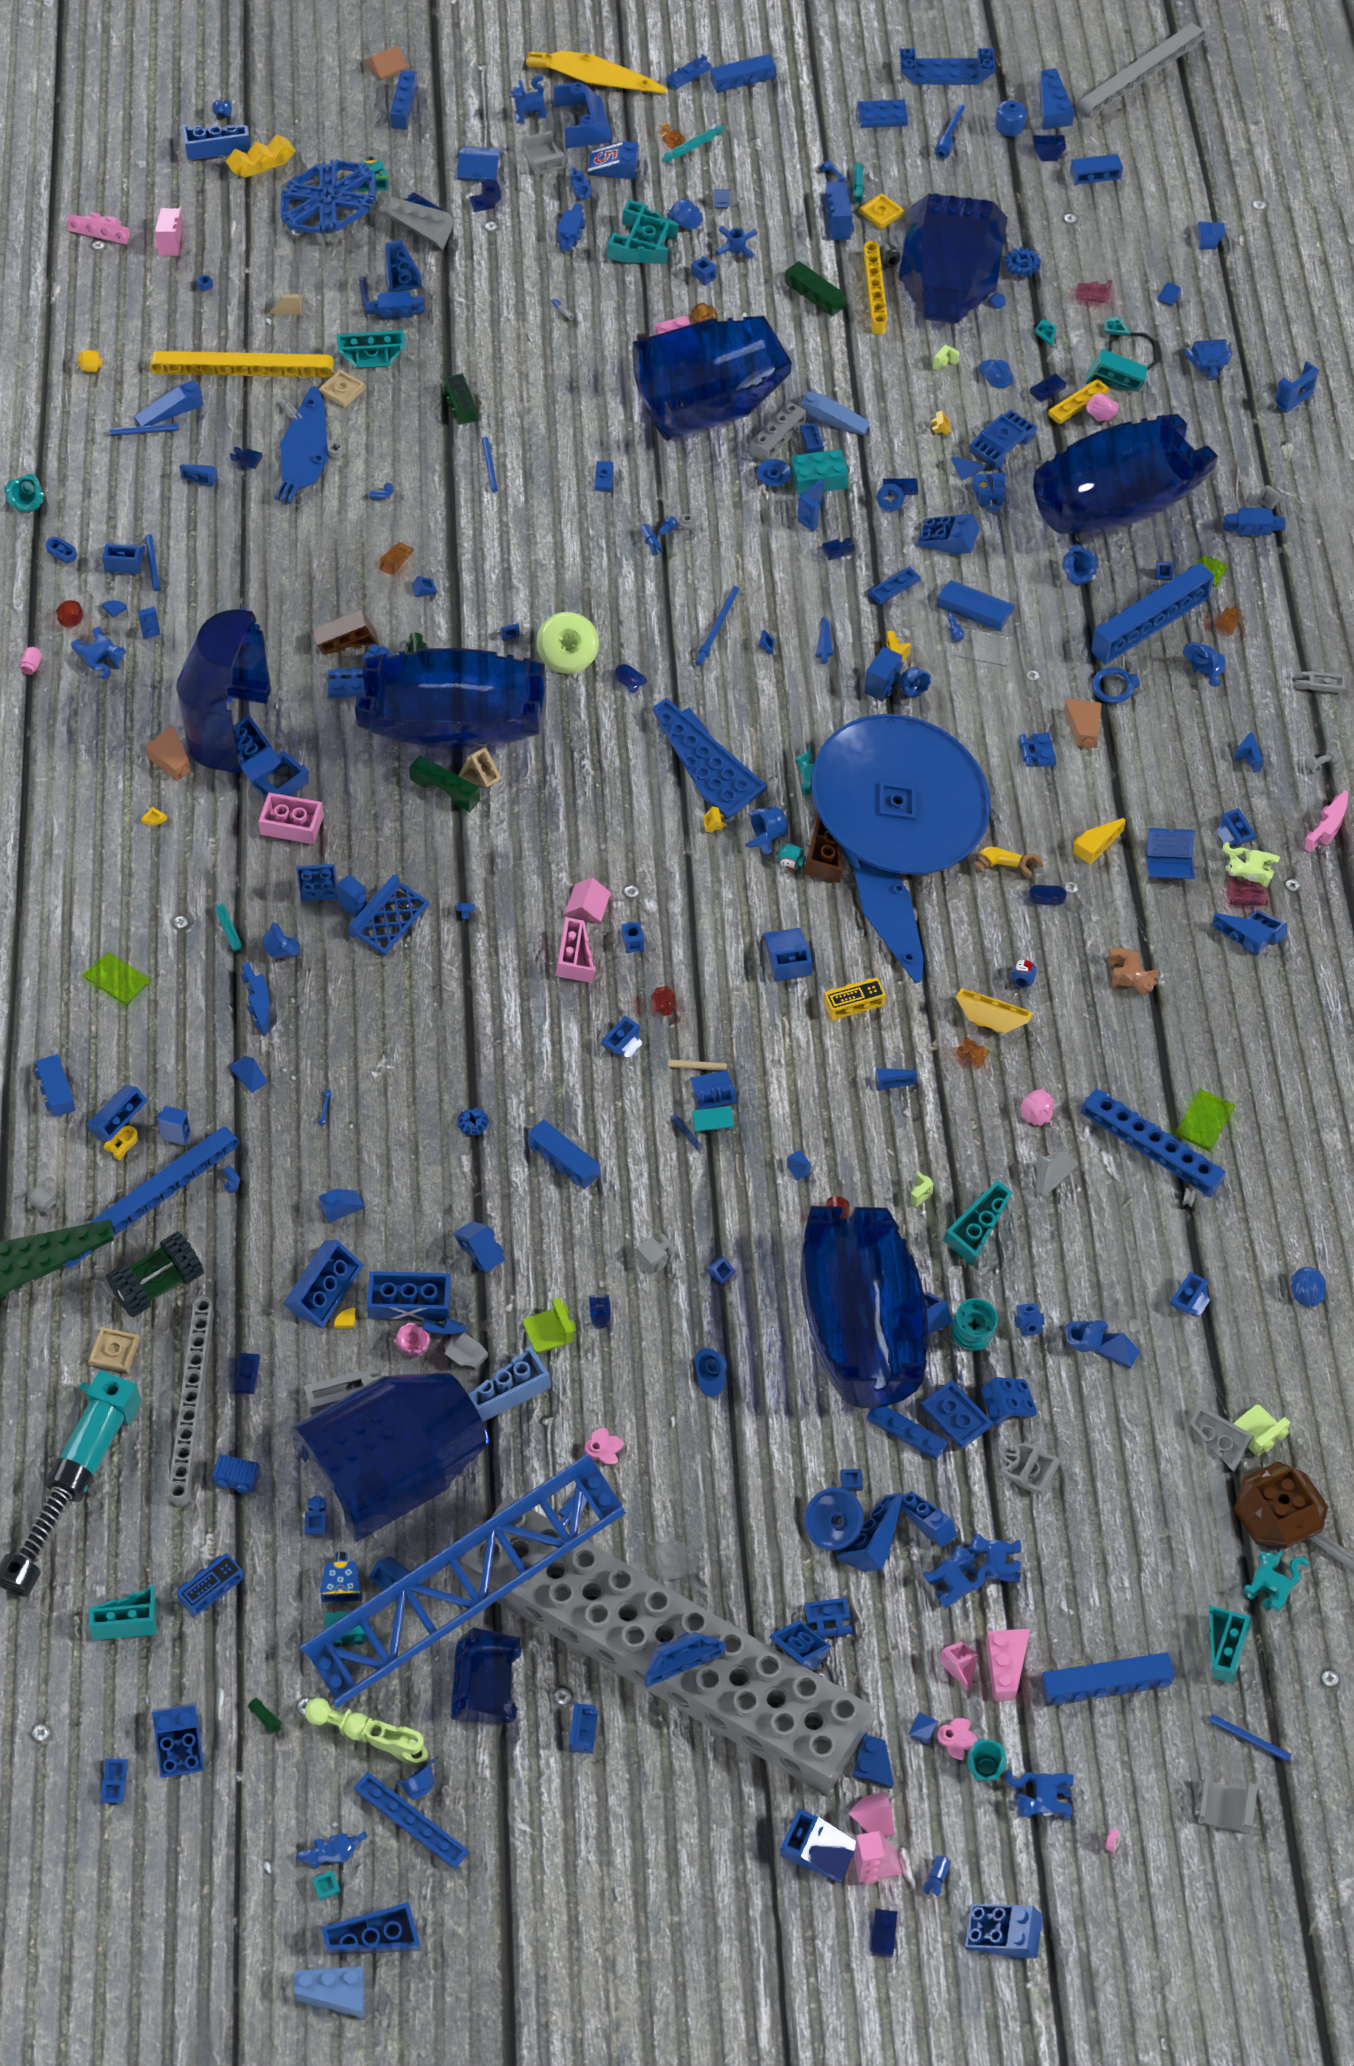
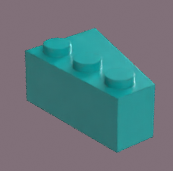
M1101 349L1088 368L1085 384H1090L1099 379L1106 386L1113 385L1117 386V389L1138 392L1146 380L1148 367Z
M154 1584L148 1586L147 1590L135 1594V1592L128 1594V1597L116 1601L113 1599L89 1608V1629L92 1641L157 1635V1597Z
M1209 1605L1212 1678L1234 1684L1250 1632L1251 1618L1247 1615Z

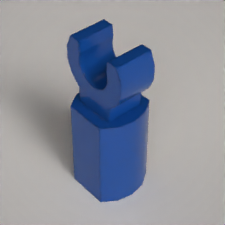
M936 1856L929 1873V1880L923 1885V1891L927 1895L930 1894L931 1889L935 1896L940 1895V1885L944 1882L951 1864L948 1858Z

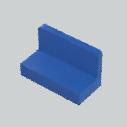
M389 1556L376 1562L368 1578L385 1590L410 1573V1571L393 1557Z

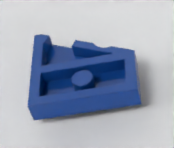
M864 1734L852 1777L893 1789L894 1781L886 1740Z

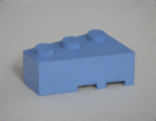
M363 1967L294 1970V1994L296 2001L323 2009L328 2008L341 2014L346 2013L365 2020V1975Z

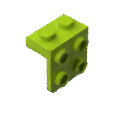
M560 1297L552 1299L551 1310L523 1320L527 1335L534 1352L537 1354L574 1342L576 1327L573 1320H569L567 1316L569 1315L566 1303L562 1304Z

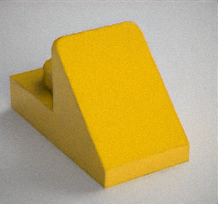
M887 631V648L901 654L903 662L910 655L911 643L899 644V638L895 637L894 631Z

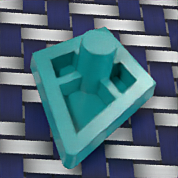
M1111 317L1109 320H1104L1106 334L1130 336V331L1121 318Z
M1042 319L1035 328L1034 333L1050 346H1053L1057 326Z

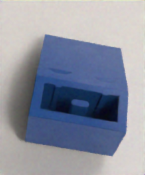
M972 513L926 518L917 545L955 555L971 553L980 527Z
M334 864L296 866L301 901L338 899V878Z
M801 928L763 933L774 981L812 975V959Z
M197 1702L153 1709L152 1718L160 1777L204 1771Z
M798 1808L781 1845L780 1856L841 1883L854 1855L856 1841L821 1818Z
M971 1904L965 1948L1013 1958L1037 1959L1043 1915L1033 1905Z

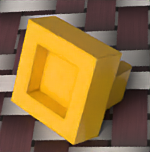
M942 410L936 412V418L931 420L934 426L932 430L935 433L943 432L945 435L951 433L948 417Z
M712 806L703 816L706 832L712 833L714 830H722L726 823L721 822L724 815L719 812V808Z

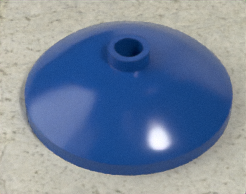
M838 1487L824 1489L816 1494L807 1506L804 1520L805 1529L811 1541L818 1547L830 1551L844 1549L858 1538L864 1523L862 1505L858 1498L846 1489ZM842 1518V1523L838 1525V1520Z

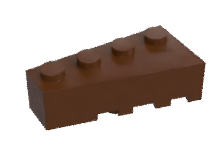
M817 814L803 874L839 883L843 872L841 846L829 833Z

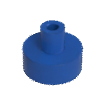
M457 903L456 910L462 911L461 918L469 919V911H475V904Z

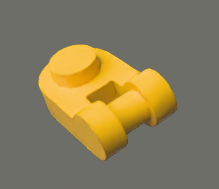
M132 1126L123 1127L110 1141L104 1144L103 1149L108 1153H113V1157L117 1160H121L125 1153L138 1141L137 1130Z

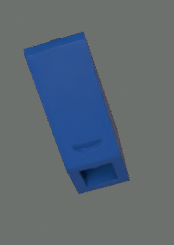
M1220 913L1214 914L1212 926L1257 956L1271 942L1273 930L1257 920Z
M913 1491L902 1498L900 1509L935 1544L942 1548L957 1536L952 1519Z

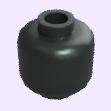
M887 243L879 248L881 264L884 267L893 268L899 263L901 255L893 244Z

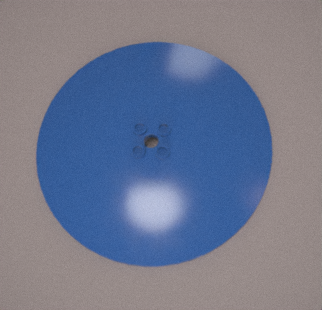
M877 714L856 719L839 728L827 739L814 763L811 781L812 795L818 815L824 826L848 852L879 869L910 875L929 874L947 869L965 859L976 848L986 831L991 803L988 785L980 766L971 753L956 738L924 720L898 714ZM893 799H898L901 804L894 803Z

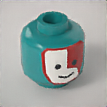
M788 843L780 848L777 859L781 866L797 870L799 866L803 867L806 856H804L802 848Z

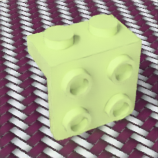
M1255 1405L1233 1424L1254 1435L1248 1448L1259 1457L1262 1453L1268 1452L1274 1446V1443L1278 1440H1283L1288 1435V1428L1291 1422L1285 1417L1277 1422L1260 1405Z

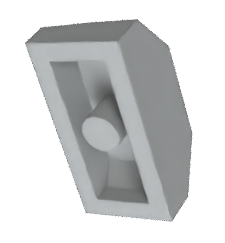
M464 1332L454 1333L444 1345V1354L460 1366L468 1365L474 1370L488 1357V1352L482 1345Z

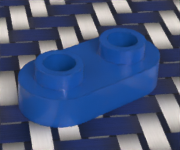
M51 537L46 541L47 552L59 560L70 563L77 558L76 548L61 538Z

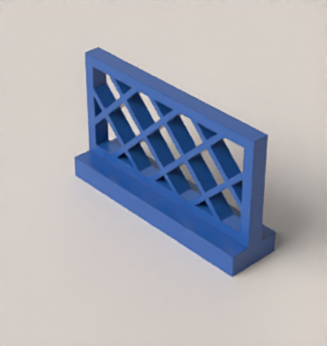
M394 874L351 922L348 929V935L353 938L358 937L384 956L429 905V901L399 882L400 878ZM401 889L406 893L407 897L396 898V892ZM410 901H418L422 906L420 908H412ZM408 902L409 909L399 910L398 903ZM395 903L396 910L385 911V905ZM410 913L409 921L400 920L399 914ZM397 914L398 922H387L386 915ZM375 916H384L385 923L374 924ZM399 926V932L397 934H389L388 927ZM375 928H386L387 935L376 936ZM364 929H372L373 936H365L362 934V931ZM388 939V945L384 949L378 945L377 940Z

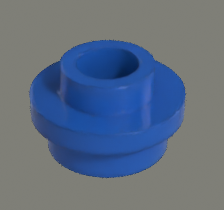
M202 275L198 278L197 287L200 290H209L213 287V280L208 275Z

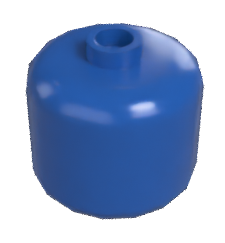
M1014 100L1004 101L999 104L996 110L995 128L1001 135L1013 137L1022 133L1026 120L1024 105Z

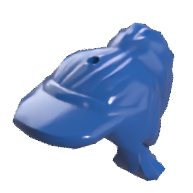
M1197 642L1187 643L1182 653L1186 659L1191 661L1193 673H1197L1198 670L1200 673L1210 674L1209 685L1212 687L1220 686V680L1217 677L1225 670L1226 660L1224 655L1207 645Z

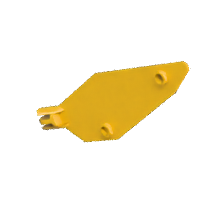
M529 51L527 55L526 65L528 67L551 68L588 84L641 90L643 92H667L665 87L651 78L593 54L570 51L548 54L546 52Z

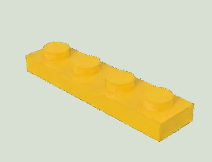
M1096 379L1049 409L1048 415L1058 424H1061L1086 408L1087 403L1095 394H1108L1109 388L1099 379Z

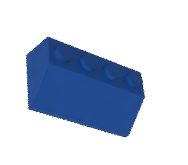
M339 1240L324 1241L283 1304L295 1316L323 1328L364 1264Z

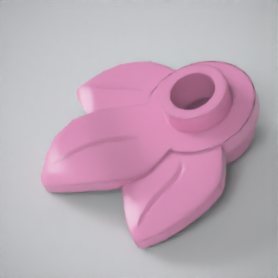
M600 1428L592 1433L591 1440L586 1443L584 1449L591 1459H599L604 1464L612 1465L618 1463L615 1453L622 1449L624 1442L616 1436H609L607 1428Z
M954 1719L949 1725H943L937 1731L938 1742L946 1746L951 1757L958 1760H963L965 1756L964 1750L971 1749L974 1742L978 1741L976 1735L968 1731L970 1721L967 1719ZM946 1732L950 1734L951 1738L946 1736Z

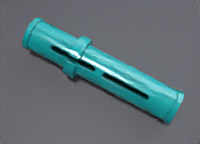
M855 163L853 165V201L861 203L865 189L863 185L862 163Z

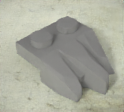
M1028 1443L1015 1444V1454L1005 1452L1000 1456L1009 1465L1003 1466L1000 1472L1021 1488L1043 1495L1060 1463L1059 1457L1040 1452L1039 1447Z

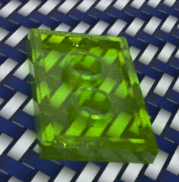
M1200 1088L1175 1131V1135L1210 1152L1236 1105Z

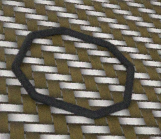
M1130 332V336H1145L1156 345V361L1147 366V370H1149L1160 361L1159 343L1146 333ZM1116 335L1109 340L1108 349L1110 352H1112V342L1121 335Z

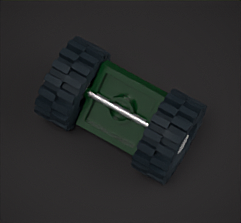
M179 1231L159 1243V1249L130 1267L123 1264L107 1274L106 1278L110 1288L113 1290L119 1303L122 1304V1307L131 1317L134 1318L150 1308L153 1300L180 1283L188 1284L204 1274L199 1257L195 1254L196 1252L192 1249L191 1244L187 1242L186 1238Z

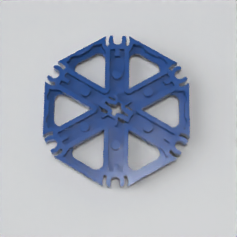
M335 159V164L333 160H330L328 165H325V162H322L321 165L318 163L286 184L287 190H282L281 219L290 230L321 234L322 230L324 235L328 229H331L332 233H334L335 227L339 231L368 213V210H371L370 204H375V173L372 169L370 170L369 166L361 163ZM339 171L353 172L337 182V173ZM320 176V187L304 184L313 177ZM363 184H369V194L352 192ZM290 201H306L298 207L294 208L293 210L289 211ZM337 207L357 210L343 221H337ZM320 212V223L317 227L302 225V222Z

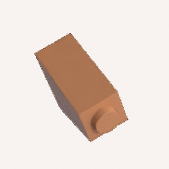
M1066 698L1064 714L1077 745L1096 748L1102 703Z
M170 726L145 747L147 758L176 781L187 776L191 771L189 759L173 726Z

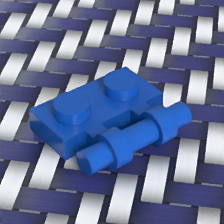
M351 667V669L335 668V670H328V677H335V679H328V697H365L364 678H357V676H364V669ZM341 676H351V678L341 679Z
M1049 732L1031 734V740H1028L1025 734L1019 736V746L1023 751L1022 759L1027 767H1031L1035 761H1037L1038 767L1056 765V757Z
M847 1598L804 1604L807 1625H816L817 1630L812 1631L823 1640H825V1637L837 1636L841 1638L844 1635L852 1634V1626H843L842 1622L850 1620ZM835 1622L836 1627L824 1629L823 1624Z

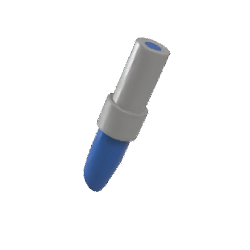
M557 299L551 300L561 314H564L569 320L574 318V315L564 304H561Z

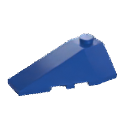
M402 240L385 243L384 270L389 292L421 288V274Z

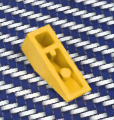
M1121 818L1087 830L1081 836H1077L1073 842V854L1091 865L1124 831L1126 820Z

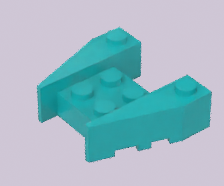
M627 200L623 209L622 225L632 227L629 237L617 233L612 234L608 242L607 258L620 262L666 264L668 248L663 247L667 237L677 240L679 224L671 219L666 220L657 211L652 212L645 204Z

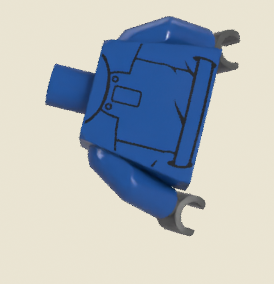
M1226 339L1195 341L1192 350L1190 349V344H1187V348L1180 346V354L1186 356L1198 368L1199 372H1207L1209 380H1215L1218 378V371L1223 370L1233 355L1232 343L1229 342V345H1226Z

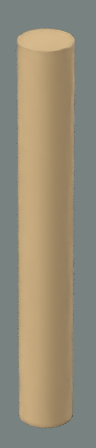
M669 1059V1067L727 1070V1063Z

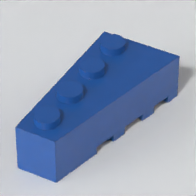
M1057 69L1041 70L1039 90L1042 130L1072 126L1074 109Z
M826 182L825 199L831 240H851V233H854V223H852L849 188H846L845 182Z

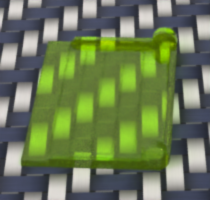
M110 952L102 956L82 975L85 979L126 1006L152 981Z

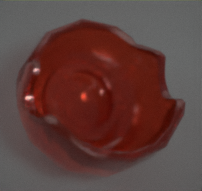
M67 600L56 609L58 622L66 628L77 626L81 623L84 616L81 605L75 600Z

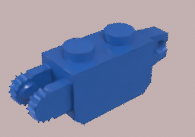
M575 203L572 210L563 212L557 229L560 250L570 251L572 246L576 247L577 242L581 241L582 229H585L586 226L581 203Z
M408 291L380 293L377 295L378 300L365 302L366 314L379 315V319L411 318L412 314H421L425 311V306H423L424 298L411 297V293Z
M1241 507L1237 513H1227L1224 516L1225 522L1222 527L1227 531H1236V535L1271 536L1272 531L1285 530L1286 522L1285 517L1273 516V511L1269 508Z

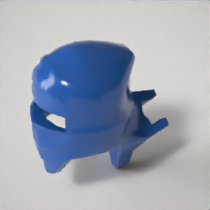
M777 806L767 807L766 809L759 808L748 813L757 838L746 843V847L760 846L763 853L768 855L773 852L771 840L777 836L785 837L788 834L787 818L782 809Z

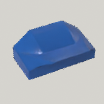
M1198 221L1200 249H1216L1218 242L1226 235L1224 223Z
M1239 808L1222 814V821L1216 832L1224 844L1226 842H1229L1230 845L1243 844L1255 840L1256 835Z
M624 1016L603 1038L601 1045L615 1054H621L630 1058L642 1045L639 1036L640 1025Z
M1189 1272L1172 1298L1170 1305L1187 1314L1193 1313L1200 1316L1210 1301L1206 1291L1208 1281Z

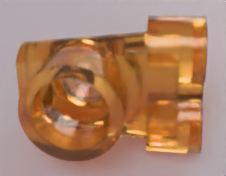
M966 1037L961 1040L957 1047L959 1057L963 1059L969 1058L972 1061L971 1064L977 1068L983 1065L985 1058L990 1052L983 1045L979 1046L975 1041L969 1040Z

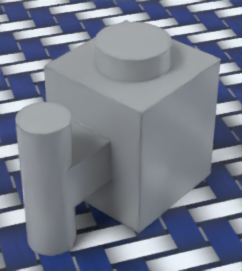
M663 1233L657 1237L660 1244L651 1237L637 1247V1258L651 1274L665 1267L667 1251L672 1256L678 1252L676 1247Z

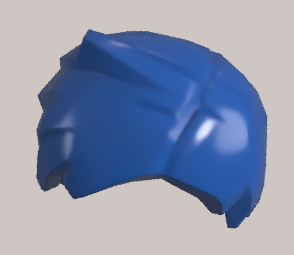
M918 667L906 669L900 677L902 691L911 698L921 696V693L927 691L928 685L931 684V675Z

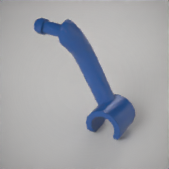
M830 160L821 165V169L824 172L831 170L836 175L838 182L846 181V178L842 177L841 173L833 167V163Z

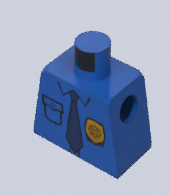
M1005 473L977 474L972 476L971 488L979 506H988L989 511L994 512L998 510L1000 505H1003Z

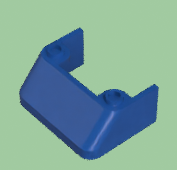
M580 82L553 86L554 107L585 103L589 114L580 118V125L565 127L566 149L603 144L611 140V130L601 97Z

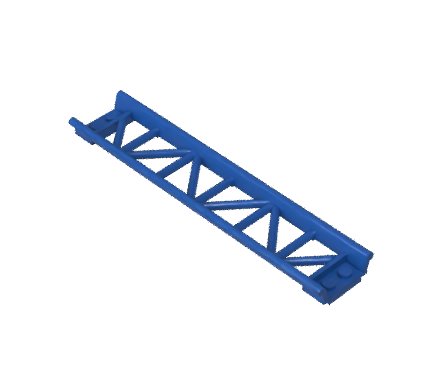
M587 1453L301 1645L300 1648L311 1659L334 1697L333 1703L338 1708L626 1514V1511L601 1471ZM572 1481H575V1494L568 1534L549 1505L547 1498ZM584 1495L599 1521L578 1534L582 1497ZM539 1504L561 1539L509 1524ZM503 1532L554 1546L557 1549L527 1569ZM495 1538H497L519 1575L488 1595ZM487 1539L480 1593L478 1594L457 1559ZM450 1564L471 1600L419 1584ZM414 1592L468 1609L439 1629H436ZM407 1598L429 1635L398 1656L405 1600ZM397 1600L388 1655L367 1619ZM360 1625L381 1661L336 1648L333 1642ZM342 1659L378 1670L359 1683H356Z

